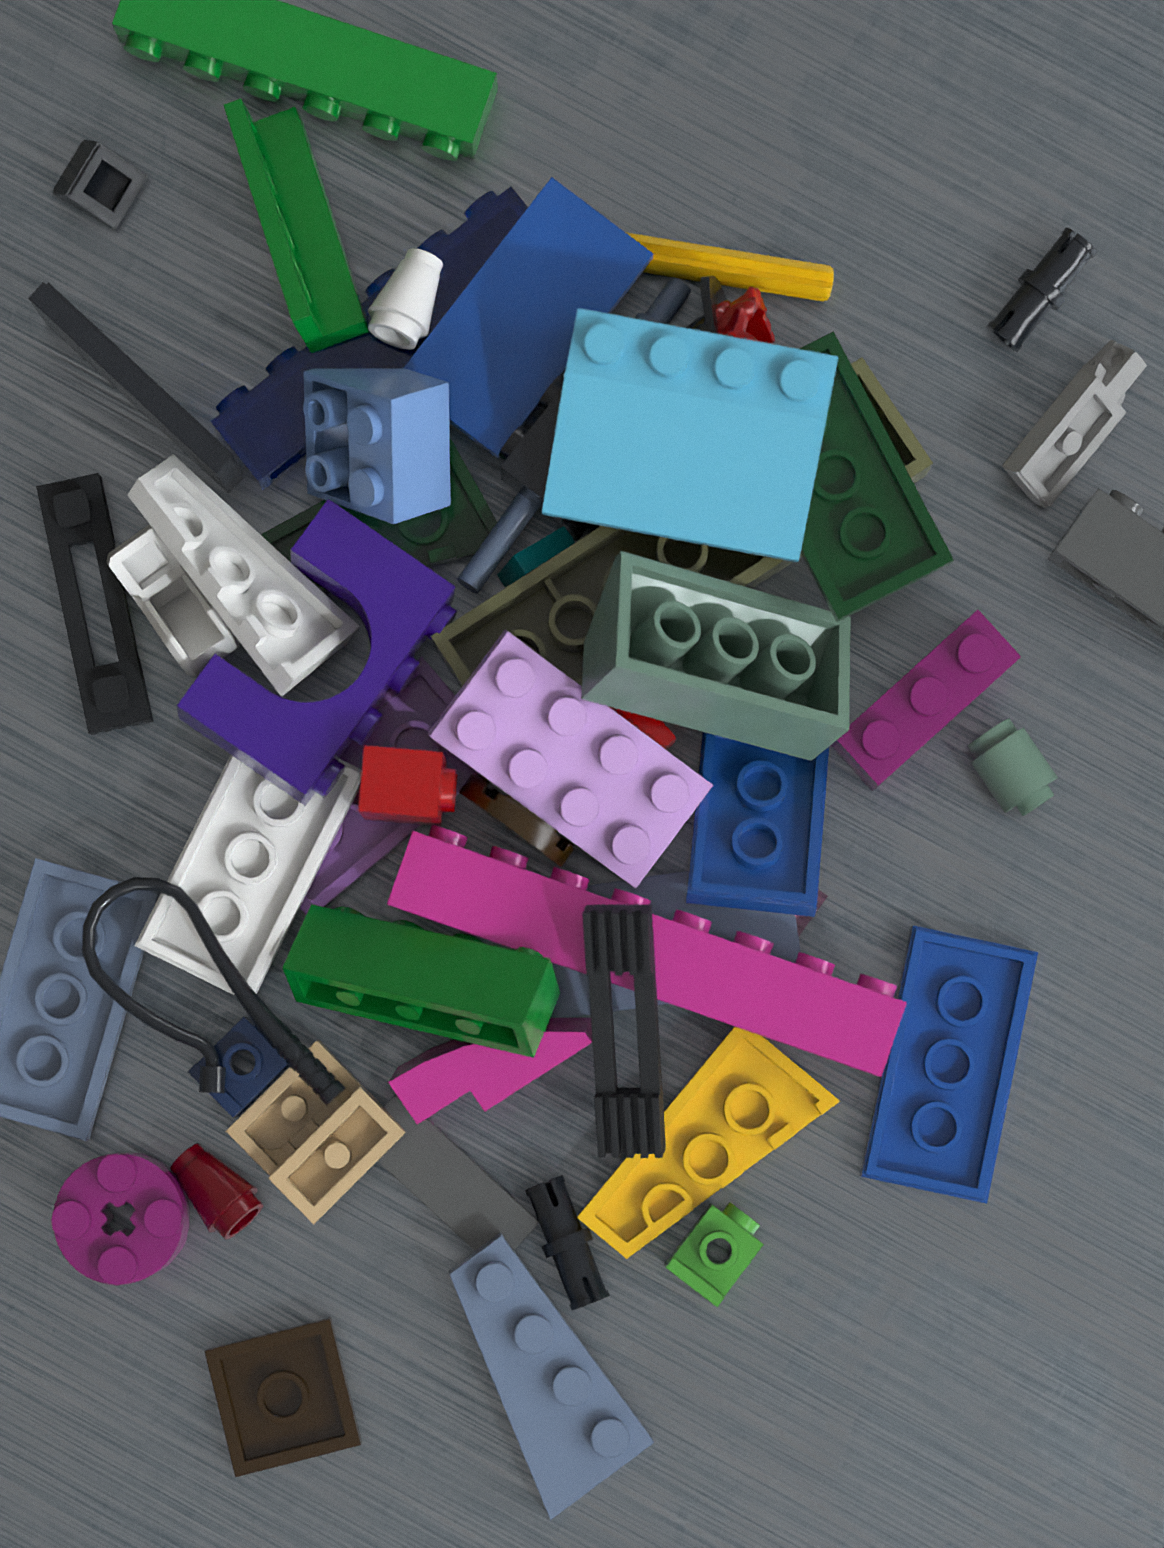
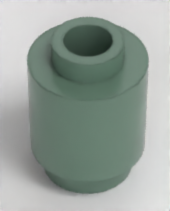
M1010 718L1002 721L967 746L975 757V760L971 762L972 766L1004 813L1017 807L1021 815L1025 816L1054 796L1048 785L1056 780L1058 776L1025 728L1017 730Z

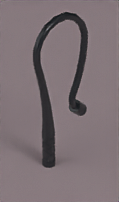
M133 877L111 886L92 903L82 929V955L90 976L106 994L128 1013L149 1027L175 1041L191 1046L203 1054L206 1066H200L199 1093H225L226 1067H220L219 1056L215 1047L207 1039L167 1021L134 1000L101 968L95 951V928L102 912L118 897L136 890L157 891L170 896L187 912L213 962L256 1027L271 1047L277 1050V1054L286 1060L285 1062L294 1072L297 1071L298 1076L307 1086L310 1085L312 1091L319 1095V1099L326 1106L346 1089L339 1080H335V1076L326 1070L327 1068L324 1064L313 1056L314 1054L305 1044H302L296 1035L292 1034V1030L273 1014L249 986L224 951L198 905L180 886L160 878Z

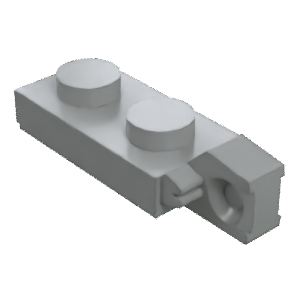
M1110 340L1079 370L1004 462L1002 467L1032 502L1044 508L1050 507L1126 414V411L1121 406L1126 396L1125 392L1147 367L1146 363L1134 349Z

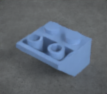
M405 368L310 369L303 371L307 494L324 500L329 499L335 504L392 524L451 506L449 382Z

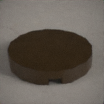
M477 773L475 776L472 774L459 791V794L520 840L562 868L573 853L574 844L556 834L557 831L508 794L503 795L495 788L493 790L487 787L490 784L488 780Z

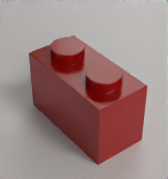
M364 745L358 812L365 820L441 826L443 812L455 813L458 784L456 769L447 768V761L443 752Z

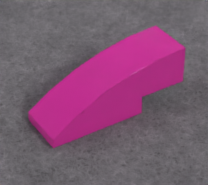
M550 1018L534 1058L453 1039L435 1046L397 1067L388 1083L417 1125L469 1091H471L485 1112L591 1044V1018Z

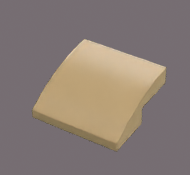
M316 1040L309 1047L310 1051L314 1054L315 1058H318L327 1068L326 1070L335 1076V1080H339L346 1088L333 1102L326 1106L319 1099V1095L312 1091L310 1085L307 1086L298 1076L297 1071L294 1072L289 1067L226 1130L237 1144L270 1176L268 1179L313 1225L406 1133L378 1100L320 1040Z

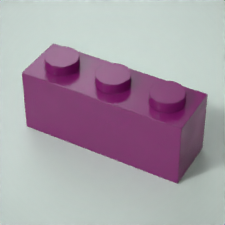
M977 610L849 725V730L830 746L873 791L1019 660L1021 656L986 617Z

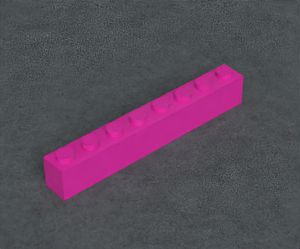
M431 825L428 836L412 831L387 905L517 950L519 947H526L535 950L543 955V957L550 958L554 964L586 974L582 918L586 905H650L651 900L614 888L611 899L586 891L590 881L588 878L557 867H553L550 878L525 870L529 860L525 856L492 846L489 857L464 849L468 840L467 836ZM676 909L672 921L652 914L657 1000L878 1077L882 1076L907 1003L893 998L897 988L896 985L861 973L857 984H852L832 977L835 964L798 952L795 963L770 955L774 943L741 931L736 932L733 942L709 934L712 925L711 921ZM610 972L612 984L634 991V976H630L629 972H624L622 976H615V972Z

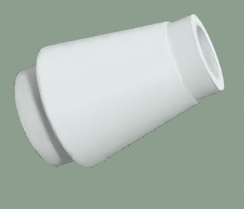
M416 248L408 249L405 258L400 262L368 309L371 317L368 329L376 338L394 347L414 349L419 339L427 337L440 279L439 274L443 267L442 261L427 251Z

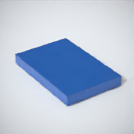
M702 732L698 774L713 786L694 812L686 903L815 917L818 899L829 747L810 761Z

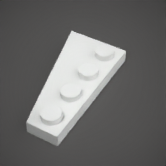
M174 454L138 478L128 493V497L281 697L345 646L360 628L355 621Z

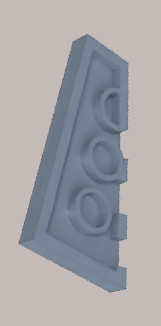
M500 1232L450 1269L449 1275L550 1520H552L652 1445L654 1440Z

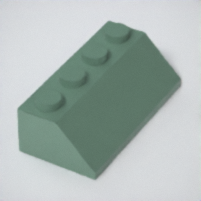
M621 551L615 557L584 641L581 699L812 761L849 730L851 617L836 622L831 611Z

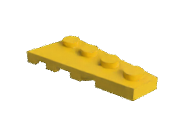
M734 1026L665 1109L666 1149L663 1157L655 1158V1154H649L648 1158H641L640 1154H635L634 1158H625L579 1213L577 1218L624 1258L628 1259L693 1211L694 1208L743 1174L744 1171L777 1149L817 1117L838 1104L840 1100L763 1036Z

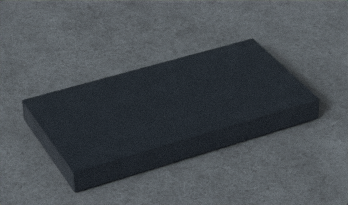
M43 282L28 297L44 322L228 494L243 479V472L234 455L49 282L47 284Z

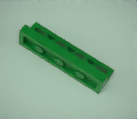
M241 98L224 104L223 106L291 320L309 351L314 353L370 332L368 320L312 148L297 108L292 107L254 122Z

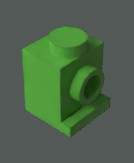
M731 1202L728 1203L723 1211H720L710 1203L664 1263L665 1268L714 1306L718 1307L724 1300L725 1295L764 1244L753 1236L761 1225ZM716 1238L725 1239L731 1247L729 1258L722 1263L712 1262L706 1254L707 1245Z

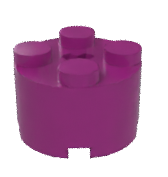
M119 1152L94 1158L78 1167L67 1178L57 1195L51 1223L57 1244L63 1256L72 1267L94 1281L118 1286L141 1281L161 1271L177 1257L187 1240L190 1225V1207L187 1194L168 1165L152 1156L135 1152ZM130 1203L136 1210L130 1217L132 1224L136 1228L133 1232L127 1228L116 1232L110 1225L115 1217L110 1207L112 1204L116 1207H121Z

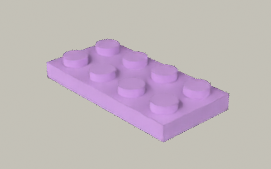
M504 630L427 734L636 889L713 785L610 707L581 699L582 686L507 630Z

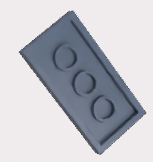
M35 858L0 975V1117L89 1141L127 1011L106 994L90 976L82 955V929L92 903L108 888L120 882ZM136 890L118 897L102 912L95 928V951L101 968L130 996L132 995L144 955V950L136 947L135 944L160 896V893L153 891Z

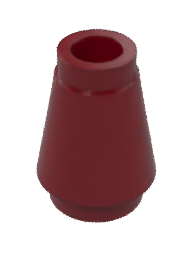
M199 1143L185 1150L170 1167V1170L177 1176V1180L210 1233L217 1231L225 1240L241 1232L256 1218L263 1208L262 1202L255 1196L258 1189L210 1152H206Z

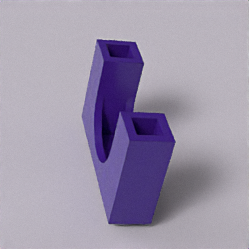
M329 499L292 547L291 563L304 575L349 605L361 619L368 634L370 654L360 676L347 689L334 697L316 702H297L273 694L227 661L214 654L177 704L180 720L304 806L307 805L315 792L325 798L333 789L346 768L338 760L352 741L362 746L368 740L384 715L376 709L390 689L398 694L404 690L421 664L413 656L427 637L432 640V635L435 633L440 634L444 627L452 623L458 612L450 606L454 600L456 588L453 584Z

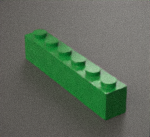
M120 0L112 22L119 41L125 43L123 49L138 58L159 62L162 55L183 62V69L198 78L218 82L220 75L243 82V90L258 98L277 102L280 95L303 102L302 109L318 118L338 121L339 115L363 122L362 129L375 137L397 141L399 135L423 142L421 148L425 152L449 161H456L458 155L474 159L498 91L496 72L279 0Z

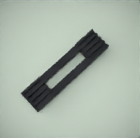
M99 473L36 486L88 733L95 735L103 731L108 732L112 731V729H122L130 725L136 726L144 722H153L124 586L107 564L108 553L116 547L102 478ZM90 541H93L119 660L118 662L96 667L70 549L73 545H83Z
M586 905L582 918L586 976H588L598 1157H606V1154H612V1158H619L621 1154H626V1158H634L635 1154H640L641 1158H648L649 1154H655V1158H662L666 1149L652 905ZM610 972H615V976H622L624 972H629L630 976H634L640 1088H619L617 1086Z

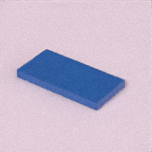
M551 177L404 368L449 382V423L499 459V452L511 434L520 425L524 426L539 407L538 403L547 388L559 375L563 376L565 373L578 308L611 314L651 262L654 254Z
M911 926L896 999L907 1003L882 1076L879 1079L860 1171L861 1177L987 1204L1038 952Z

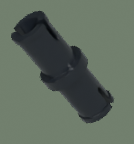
M1066 227L1061 232L1059 239L1033 271L1026 269L1018 279L1021 284L1019 289L995 319L986 326L995 338L1004 345L1010 343L1008 346L1016 352L1021 349L1023 342L1050 309H1059L1065 301L1062 295L1087 262L1097 254L1093 245L1077 233L1073 237L1075 233L1072 229Z
M561 1175L550 1179L546 1183L542 1182L526 1189L525 1192L530 1198L547 1244L542 1246L545 1257H553L570 1301L571 1311L609 1297L610 1294L604 1286L588 1242L593 1240L589 1228L582 1229L565 1186L564 1176Z

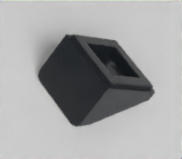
M84 140L77 148L52 192L62 200L112 229H117L148 176L98 141Z

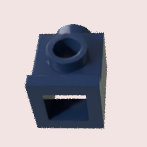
M243 1017L214 1046L219 1056L220 1067H226L225 1093L209 1094L232 1117H239L289 1067L285 1062L286 1060L277 1054V1050L271 1047L248 1017ZM243 1049L250 1051L255 1058L254 1069L246 1075L238 1074L232 1067L234 1054ZM204 1057L187 1071L198 1083L200 1066H206Z

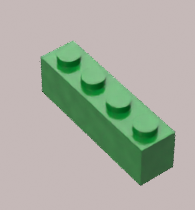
M311 904L282 967L296 1002L534 1058L560 995V989L550 958L543 957V955L535 950L526 947L511 950L484 944L478 938L463 933L449 936L427 931L407 920H396L392 923L366 917L355 909L344 906L330 909Z

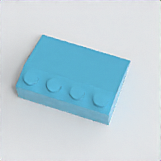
M578 308L564 376L542 515L798 563L838 356Z

